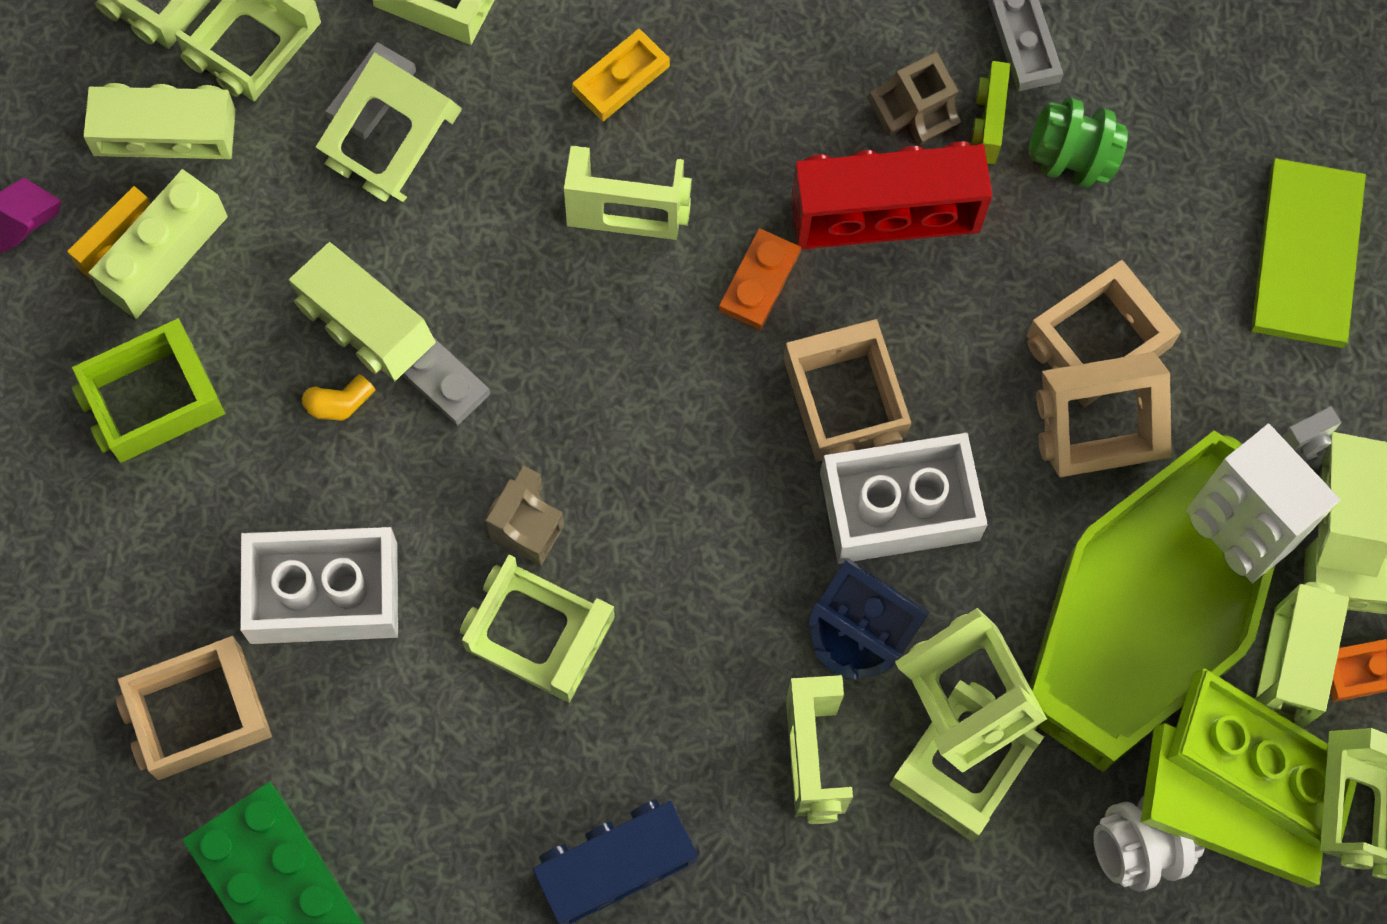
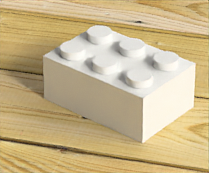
M1268 423L1223 460L1185 511L1191 516L1192 525L1198 533L1205 538H1211L1224 552L1225 560L1231 569L1239 575H1245L1253 584L1292 552L1341 499Z
M968 433L824 455L820 476L838 564L844 563L847 559L859 561L980 541L988 525Z
M392 528L241 533L240 630L249 643L264 644L398 638L397 541Z

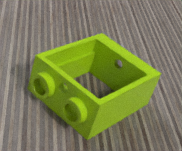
M179 318L72 367L79 381L78 384L72 386L74 395L84 413L92 409L98 424L90 427L101 451L105 453L111 450L120 463L226 414ZM174 353L197 401L121 436L99 388Z

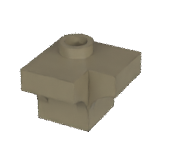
M937 52L898 70L889 81L871 91L867 96L887 136L908 127L919 146L958 127L961 123L955 107V96L959 91Z
M523 465L515 481L509 479L501 495L494 500L487 513L485 522L490 540L542 566L564 527L563 512L549 506L540 497L542 490L541 475Z

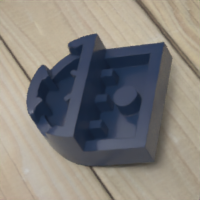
M847 559L820 601L815 604L812 610L809 628L811 629V638L815 647L814 652L826 668L837 675H842V677L858 679L880 675L891 668L895 661L903 655L930 612L850 559Z

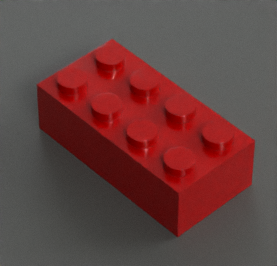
M954 142L943 148L924 150L920 146H908L892 153L877 154V152L872 150H863L848 157L830 158L828 155L819 154L809 156L804 161H796L791 205L797 245L801 247V250L980 233L992 199L984 144L970 145L967 142Z

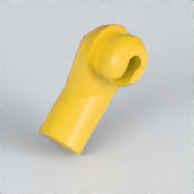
M358 374L342 391L316 386L308 388L302 396V405L312 417L342 421L349 418L376 389L364 376Z

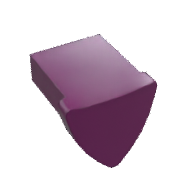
M25 177L0 191V253L17 246L33 230L56 217L60 210L61 200Z

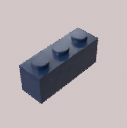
M657 799L649 801L630 812L632 820L617 827H614L612 822L604 823L585 834L587 842L570 850L566 844H562L539 856L541 864L533 867V871L558 924H573L697 862L698 854L672 801L662 805L659 804Z

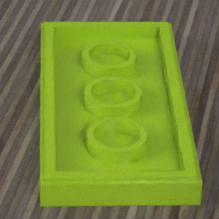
M1274 159L1270 169L1251 332L1344 348L1347 345L1366 174Z
M1202 668L1193 672L1167 759L1320 850L1328 744L1207 669ZM1350 779L1345 780L1341 841L1357 782Z
M1166 723L1154 727L1141 823L1176 837L1182 836L1193 840L1194 844L1307 888L1320 885L1322 851L1168 760L1167 757L1176 728Z

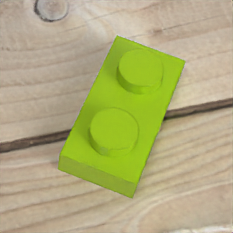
M992 61L988 77H979L975 104L984 106L982 119H974L971 145L984 144L988 164H996L1002 145L1010 63Z

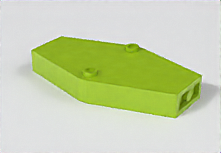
M1215 430L1089 526L1066 560L1029 686L1047 718L1037 727L1102 772H1105L1152 734L1154 727L1165 723L1183 708L1193 672L1205 668L1221 678L1246 655L1256 639L1274 567L1252 584L1245 575H1239L1231 569L1225 560L1224 552L1211 538H1205L1198 533L1192 525L1191 516L1185 511L1223 460L1242 445L1235 438L1222 436Z

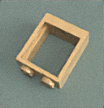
M1121 260L1035 318L1026 336L1029 339L1028 347L1033 356L1043 364L1048 362L1052 369L1083 364L1054 327L1103 293L1108 296L1145 342L1125 357L1155 352L1159 357L1173 346L1181 331L1125 262ZM1102 395L1077 400L1085 408Z
M877 319L786 343L783 360L816 462L823 461L824 455L903 443L902 439L907 438L911 420ZM867 355L889 422L826 439L805 372Z
M1155 352L1042 371L1043 390L1037 391L1036 400L1040 417L1045 422V432L1039 433V449L1042 459L1050 461L1059 478L1172 458L1170 372ZM1137 389L1138 433L1070 445L1068 401Z
M233 636L118 679L122 694L115 697L117 707L126 725L133 724L138 739L131 742L135 761L141 771L148 769V772L157 780L164 779L272 737L242 648ZM222 667L243 728L164 757L144 696Z

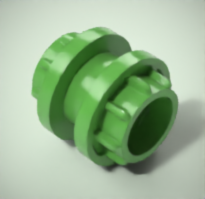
M1068 97L1062 104L1050 102L1040 112L1029 143V156L1032 161L1041 163V173L1057 178L1065 168L1075 171L1073 183L1083 188H1090L1096 181L1106 184L1112 180L1121 165L1128 141L1126 126L1116 123L1115 112L1099 108L1090 118L1083 115L1084 106L1080 100Z

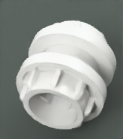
M1144 796L1140 799L1138 807L1130 802H1121L1110 806L1106 811L1105 817L1101 818L1100 825H1097L1094 830L1096 856L1106 876L1112 882L1120 883L1123 887L1129 886L1138 892L1156 887L1161 876L1169 881L1188 877L1205 847L1194 844L1193 840L1182 836L1176 837L1141 823Z

